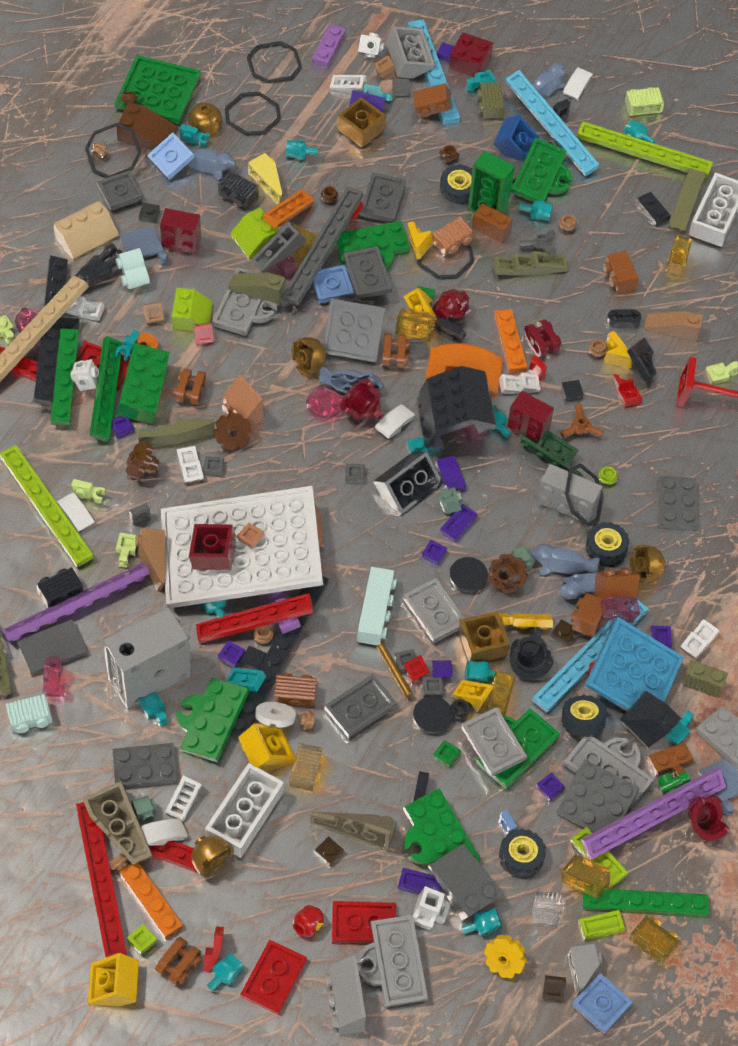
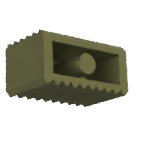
M482 82L480 89H477V100H481L479 102V113H482L483 118H503L504 102L501 83Z
M690 660L682 685H686L690 689L693 688L698 692H705L709 696L712 695L713 697L720 698L728 673Z

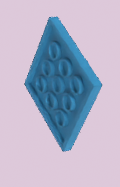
M617 617L614 619L585 686L626 711L630 709L645 691L665 702L684 657Z

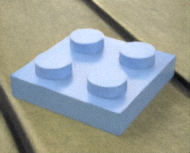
M171 133L147 155L169 180L195 158L194 154L174 133Z

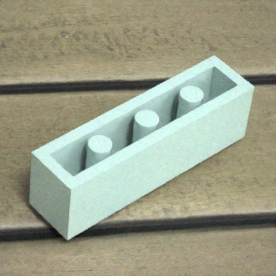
M371 567L358 627L357 642L380 645L381 639L386 638L387 627H384L385 622L389 623L390 611L387 609L388 606H392L394 595L391 594V590H395L397 579L394 578V570Z

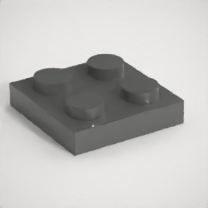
M130 171L97 181V186L110 211L143 200V195Z

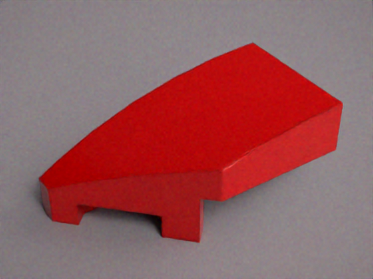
M613 374V380L624 407L642 403V396L637 387L633 385L634 380L630 378L625 380L619 378L618 374Z
M216 926L214 946L213 948L206 947L203 971L210 972L217 961L221 950L224 927Z

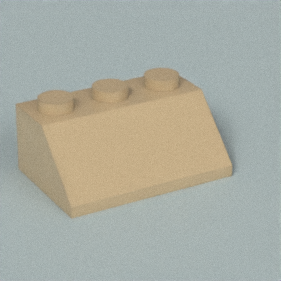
M100 201L54 223L55 238L73 260L119 238V233L109 212Z

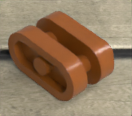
M392 333L384 334L382 366L389 367L390 361L397 362L396 367L404 368V364L408 365L409 354L405 353V349L409 350L410 339H407L406 335L399 334V340L392 339ZM391 346L398 347L397 355L390 354Z
M184 368L183 371L179 372V384L174 387L173 397H176L178 402H185L187 397L190 398L191 404L199 405L206 383V372L198 371L197 375L193 376L191 369ZM190 383H194L192 391L189 390Z
M178 937L155 967V971L161 976H164L167 972L170 973L168 981L175 986L179 983L183 984L187 980L188 972L191 968H196L202 960L200 956L201 951L195 946L190 948V950L186 949L188 941L182 937ZM181 955L183 958L175 967L173 964Z

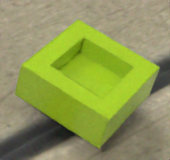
M142 924L127 937V941L142 955L157 943V938Z

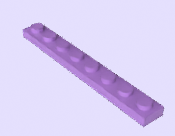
M143 563L138 564L2 629V635L7 641L19 640L23 634L35 632L46 623L52 624L60 616L71 615L76 611L75 609L81 606L87 607L98 598L103 599L110 596V592L125 589L129 583L145 579V576L150 574V571Z
M714 768L584 837L581 841L587 858L592 860L687 809L689 802L695 797L706 798L726 788L721 769Z

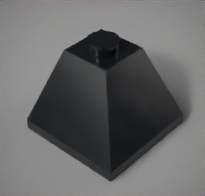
M645 691L622 716L620 721L649 748L666 736L682 718L668 704Z

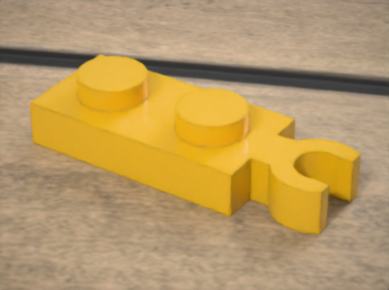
M499 614L502 625H513L518 629L539 627L546 630L548 627L553 628L551 614Z

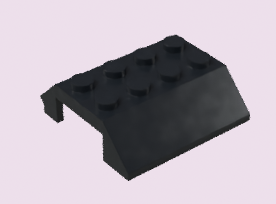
M459 366L425 380L417 397L425 448L432 447L436 449L442 447L444 444L440 438L441 435L473 424L478 433L496 427L485 371Z

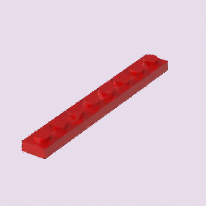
M76 803L105 958L118 953L127 955L103 831L90 818L85 803Z

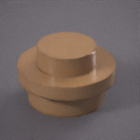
M93 144L92 152L97 157L103 159L104 156L109 154L108 148L104 144Z
M570 214L564 215L559 221V226L565 231H572L577 225L575 217Z
M597 339L590 343L589 352L595 357H601L606 354L607 346L604 341Z
M268 625L256 628L254 630V639L258 643L267 644L273 639V630Z
M306 710L305 713L301 714L299 724L302 725L303 730L307 728L312 729L315 713Z
M120 853L109 862L112 866V871L114 869L120 871L128 864L127 858L123 853Z

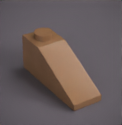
M688 311L647 314L644 330L697 342L703 315Z
M142 528L139 535L135 537V546L138 547V555L142 563L150 571L149 576L156 590L161 591L165 585V530Z

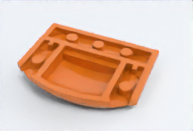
M467 343L442 344L431 348L425 380L459 366L478 369L486 372L490 395L497 397L503 359L494 352L477 345Z

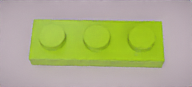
M586 827L571 838L570 842L612 888L624 879L628 872L609 851L592 860L587 858L581 839L592 834V832Z

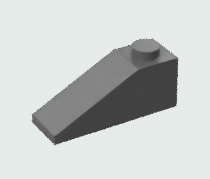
M288 222L251 261L263 273L293 254L307 239Z

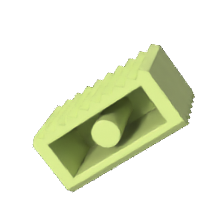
M649 87L640 90L632 89L626 92L625 103L629 116L663 111L664 101L659 87Z

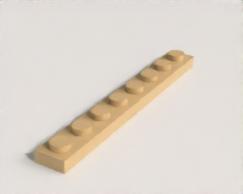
M73 276L0 354V382L89 287L85 281Z

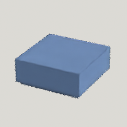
M507 810L501 812L499 823L504 832L508 834L515 829L517 830V825Z

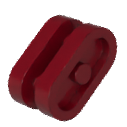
M543 319L537 322V328L534 324L524 327L525 337L538 357L546 355L547 348L550 352L560 349L561 339L553 331L551 322Z

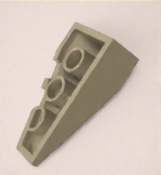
M121 781L82 798L90 818L133 865L152 857L130 799Z
M312 812L310 816V824L387 852L397 827V821H394L389 816Z

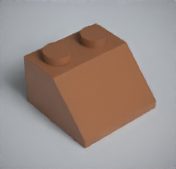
M239 375L223 395L222 408L226 414L230 412L241 413L243 419H248L252 428L263 421V399Z

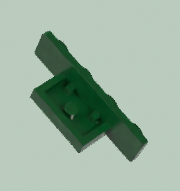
M549 430L544 433L538 444L522 434L518 435L523 446L528 449L533 447L537 450L535 453L543 459L547 456L552 460L550 463L559 468L562 466L567 471L572 468L570 463L579 450ZM578 470L572 471L573 474L583 477L582 473Z

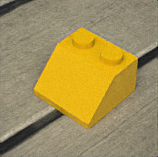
M253 724L238 737L249 763L264 772H270L296 761L282 728H278L275 725Z
M118 953L92 962L90 967L88 1005L124 1006L136 1002L139 960Z

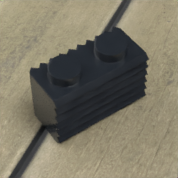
M229 171L218 184V194L224 199H230L237 206H243L248 209L259 196V186Z
M71 567L59 570L56 575L50 578H42L37 583V590L48 608L82 592L83 585Z

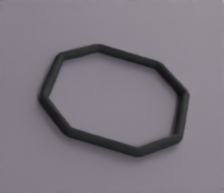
M282 41L256 45L247 56L252 75L267 83L293 79L302 67L296 48ZM282 45L293 50L298 67L291 76L268 80L255 74L250 57L258 48Z
M261 92L240 93L225 107L226 122L245 135L264 134L281 118L279 104ZM259 95L276 106L277 118L263 131L247 132L229 120L228 109L242 96Z
M114 123L94 131L85 147L92 171L105 178L133 170L141 155L134 130L120 123ZM118 126L131 132L138 153L131 167L112 175H107L95 169L89 147L96 134Z
M469 244L465 245L469 249L470 261L454 275H438L423 265L420 259H417V264L438 279L457 278L474 261L472 247Z
M578 464L568 471L565 496L570 512L586 526H591L600 520L603 492L601 490L597 516L592 521L587 522L574 511L569 496L572 471L582 468L594 478L596 484L600 485L595 474L583 464Z

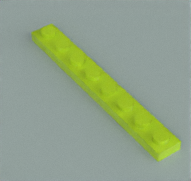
M582 122L577 133L578 139L688 173L689 169L692 168L705 172L706 179L713 162L586 122Z
M17 445L1 452L0 458L75 566L79 567L94 559L90 549Z

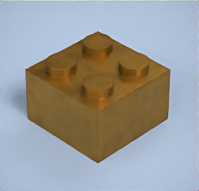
M362 97L341 112L337 118V130L361 147H364L385 130L386 115Z
M498 611L460 620L458 632L468 660L480 662L508 656L510 644Z

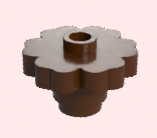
M230 412L228 416L221 415L215 422L217 428L213 431L216 442L222 444L224 449L233 451L236 450L237 446L244 447L249 442L250 437L248 434L252 432V428L248 419H243L241 413Z
M139 441L134 446L126 462L128 465L126 468L127 476L139 479L144 473L154 474L157 471L159 460L151 455L153 452L152 444Z
M513 553L501 554L499 559L493 560L489 567V572L492 574L489 580L494 588H501L504 593L516 592L518 587L524 586L528 579V574L525 572L528 566L522 558H515Z

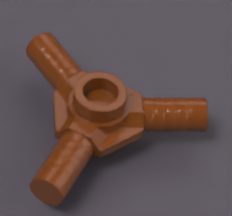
M576 404V417L573 419L571 427L560 432L561 437L565 439L573 433L583 434L588 432L602 437L604 430L592 426L591 422L583 415L582 404Z

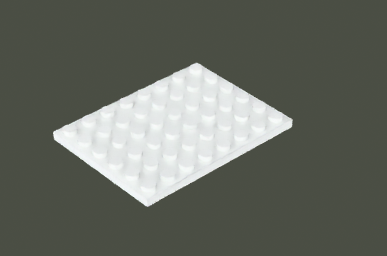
M313 486L161 509L162 530H165V591L167 608L323 585ZM248 523L264 531L265 536L253 549L236 538L232 570H193L189 559L194 524H233L236 537Z

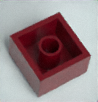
M462 32L450 54L449 69L472 77L475 76V73L483 72L492 57L493 42Z
M165 208L160 223L162 247L196 253L201 239L200 214Z
M521 391L510 406L507 427L513 432L522 434L531 441L538 443L544 433L550 429L554 407Z
M194 524L189 559L193 570H232L237 538L233 524Z

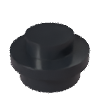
M458 699L451 703L450 712L454 717L464 719L468 716L470 707L465 700Z

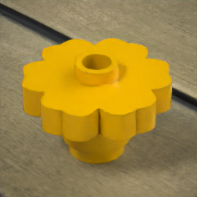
M498 935L495 940H490L486 945L484 955L488 958L485 963L492 972H498L502 978H513L516 973H521L525 968L527 958L523 955L526 950L520 941L512 939L509 935Z

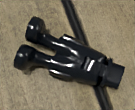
M108 242L104 246L103 252L100 255H94L74 276L85 281L89 286L88 288L112 274L111 268L117 265L115 260L118 258L117 254L123 252L120 249L117 250L113 243Z

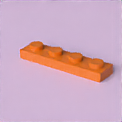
M301 189L267 211L262 218L273 228L277 229L310 207L315 199Z
M512 309L494 311V319L508 372L527 371V363Z
M131 863L119 871V875L165 940L183 929L182 923L139 863L134 865Z

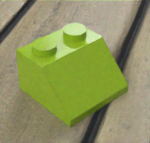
M261 207L245 214L230 233L248 259L254 257L279 232L278 229L273 228L262 218L265 212Z
M176 288L172 312V329L194 332L193 325L210 323L213 301L195 289Z

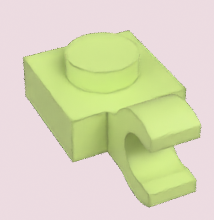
M5 314L0 317V337H4L9 345L14 340V326Z
M738 361L732 362L726 367L724 363L707 366L705 372L711 385L727 382L730 376L737 375Z
M73 479L71 485L72 493L78 498L90 500L93 498L96 503L103 502L102 497L97 495H105L106 491L104 488L93 487L92 483Z
M119 534L116 546V553H120L119 567L127 568L129 555L135 556L137 546H135L136 535Z

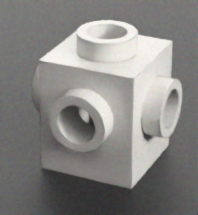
M369 32V35L361 34L358 51L364 52L367 57L375 58V55H380V52H383L385 42H382L383 38H380L379 34ZM371 42L374 44L373 48L370 46Z
M92 359L75 362L71 371V378L79 390L95 389L97 378L99 377L98 367L94 365Z

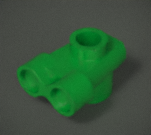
M684 771L676 777L672 773L661 776L658 779L661 795L663 796L690 782L688 773Z

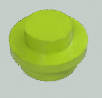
M607 466L599 471L598 478L603 484L611 485L616 482L617 473L614 468Z

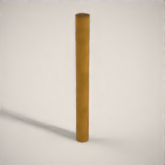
M381 639L380 645L376 646L405 697L410 698L413 693Z

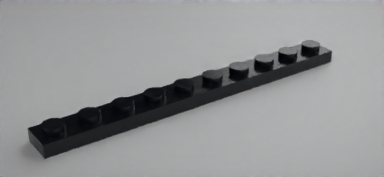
M50 255L43 308L65 285L68 259ZM61 317L39 340L32 403L47 406L52 404Z
M323 576V585L302 588L298 595L310 594L313 611L329 583V578ZM312 613L298 617L301 627L284 634L281 629L279 630L258 669L262 670L266 677L257 692L249 691L232 729L231 736L238 738L253 725L256 719V707L266 701L276 682L277 675H280Z

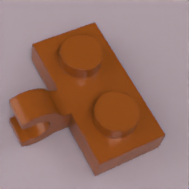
M685 742L650 754L647 758L656 776L671 771L673 776L676 777L685 771L682 766L693 763V757Z

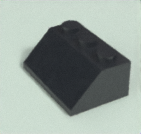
M419 450L411 452L373 481L381 497L399 514H403L443 483L427 451Z

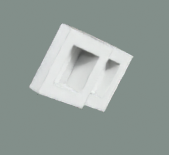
M577 68L564 88L563 95L578 101L583 90L587 88L593 73Z
M80 296L65 313L83 319L100 321L105 306L103 302L86 301L84 296Z
M521 372L519 376L502 374L499 377L501 393L519 394L523 391L530 394L540 391L538 375Z
M401 404L380 420L375 429L389 439L398 434L402 426L411 422L415 414Z
M191 446L177 449L184 482L203 480L196 447Z
M74 493L57 501V504L78 533L95 523Z
M703 619L680 648L697 659L718 635L719 630Z
M181 819L161 820L145 824L141 827L148 845H164L168 841H184L188 837Z

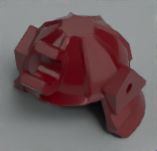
M454 289L444 291L439 300L434 304L432 310L437 319L440 317L448 320V317L460 318L471 311L468 304L470 297L465 291L459 292Z
M367 378L355 383L344 395L340 404L341 410L349 413L357 421L373 417L380 421L384 416L380 411L381 393L374 388L371 381Z
M717 794L714 795V798H701L697 796L689 802V813L687 815L691 827L700 838L707 841L719 840L730 830L727 824L721 821L723 816L722 800Z

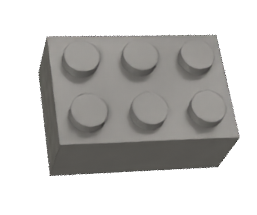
M550 464L541 479L537 501L544 506L558 510L560 513L575 517L570 512L565 496L568 471ZM572 473L569 496L573 509L587 522H590L598 507L602 486Z

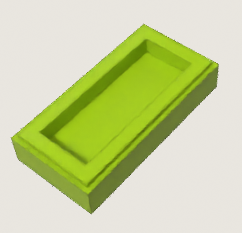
M619 910L578 920L584 941L625 932V926Z

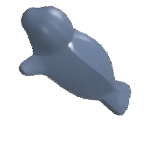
M560 63L552 64L548 70L543 69L542 74L537 76L532 82L533 87L544 99L554 91L563 90L567 84L563 82L566 70L565 65Z
M197 149L192 152L195 158L187 164L197 171L212 174L217 180H221L222 171L235 167L236 161L231 154L226 152L217 153L210 149Z
M321 367L319 383L330 384L336 390L347 393L355 383L366 378L371 381L374 388L378 391H382L384 388L380 378L374 375L372 371L362 373L356 370H338L331 372L325 367Z
M540 544L531 551L533 558L543 566L540 570L542 576L552 572L578 574L585 571L589 573H596L598 571V557L586 559L578 552L568 548H554L551 544Z
M596 573L575 574L563 578L562 582L566 584L559 587V593L567 599H576L580 595H585V593L594 594Z

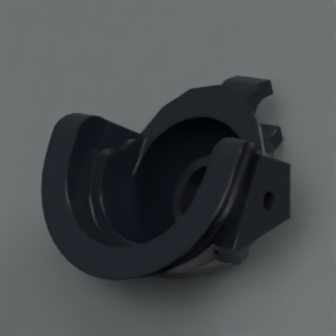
M535 627V630L531 629L530 636H524L522 639L516 638L511 646L509 655L511 668L515 674L525 679H537L544 676L550 671L554 663L550 650H547V644L541 638L543 629Z

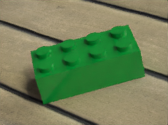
M483 151L473 164L468 210L475 213L483 203L506 215L509 210L515 166L496 157L494 154Z
M134 343L116 415L153 424L170 352Z

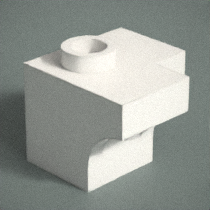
M425 886L418 896L413 912L414 924L428 930L432 928L434 921L443 925L450 903L444 900L445 894Z

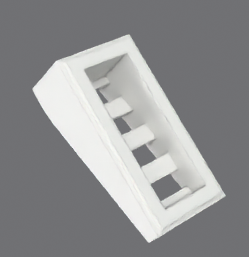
M333 75L329 88L330 90L352 94V90L363 93L364 85L368 84L365 75Z
M183 775L165 813L184 822L203 787L202 784ZM187 785L193 788L194 791L191 792L189 790L184 789V787ZM183 792L191 796L190 799L180 796ZM179 799L187 803L186 807L176 803ZM175 806L183 810V813L180 814L172 809Z

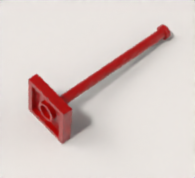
M689 357L679 377L676 407H684L693 388L738 399V391L695 381L697 358Z

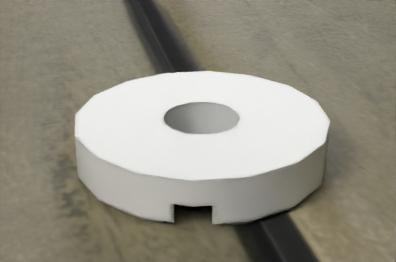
M264 702L256 707L255 717L264 725L276 724V727L282 728L294 723L296 712L292 707L283 703Z

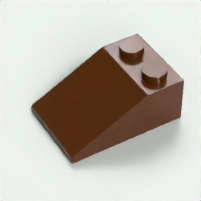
M128 102L119 120L120 124L134 130L139 147L154 150L171 133L176 134L178 126L147 107ZM117 126V140L135 145L131 132Z

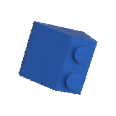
M518 114L504 119L493 144L504 156L524 162L535 137L538 139L540 137Z

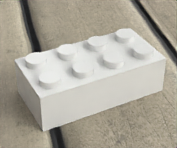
M718 173L714 174L692 221L689 231L690 236L722 247L738 212V180Z
M248 763L206 826L205 837L218 835L224 838L234 849L233 854L242 858L283 795L284 782Z

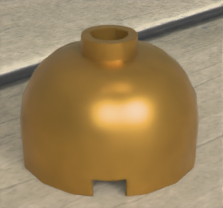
M199 103L190 110L188 125L198 128V132L208 133L210 137L214 136L222 128L221 112L211 103Z
M304 337L293 343L291 349L292 359L296 360L299 366L295 367L301 374H311L323 367L326 360V350L318 339Z
M636 546L633 550L636 551L635 555L630 557V568L640 575L639 583H653L662 576L666 568L664 556L654 546Z
M218 835L202 836L195 842L196 846L192 850L191 859L200 876H203V872L209 875L226 863L223 859L227 855L231 857L234 849L229 842Z

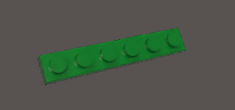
M79 329L60 330L50 419L51 425H70L74 390L71 371L73 370L74 363L77 362Z
M109 336L103 338L99 377L97 378L89 436L104 442L110 438L121 353L117 357L115 353L117 348L123 345V342Z
M583 887L582 910L609 912L619 910L626 913L708 917L709 915L708 894Z

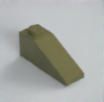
M269 272L238 273L233 275L228 289L279 304L285 292V277Z

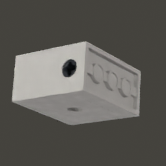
M169 608L103 640L108 679L127 709L138 704L139 699L156 691L158 694L191 676L190 636L185 628L182 629L179 625L180 620L176 613L172 614Z

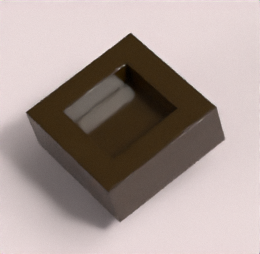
M561 619L552 631L551 637L568 646L577 632L572 630L573 625Z
M329 836L314 850V854L329 867L344 853V849Z
M545 975L542 998L564 1001L566 977Z

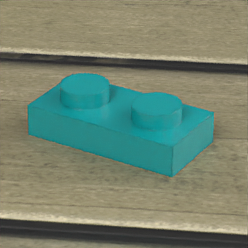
M233 668L226 682L246 687L249 691L257 692L266 674L262 670Z

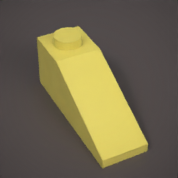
M264 153L248 162V174L277 205L281 203L282 190L275 161Z

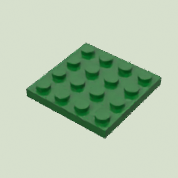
M136 55L114 106L116 109L125 110L127 104L119 102V99L122 98L121 93L134 91L135 96L139 97L134 101V104L145 106L166 120L180 124L200 79L201 70Z

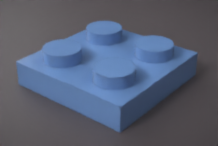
M345 265L320 269L313 281V287L319 304L330 302L331 298L341 300L354 297V291Z
M600 973L572 1002L571 1006L600 1032L605 1034L632 1005L633 1001Z

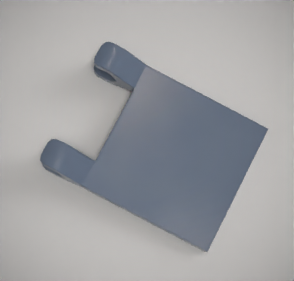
M154 226L119 234L126 252L140 248L143 258L157 255L161 265L167 263L166 252L163 250Z
M722 759L700 769L698 772L700 775H703L714 768L721 769L726 788L713 795L717 794L722 800L723 814L730 816L733 814L734 806L729 799L738 796V769L728 760Z

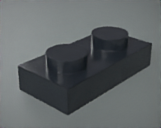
M652 192L636 199V204L655 226L670 220L671 215Z

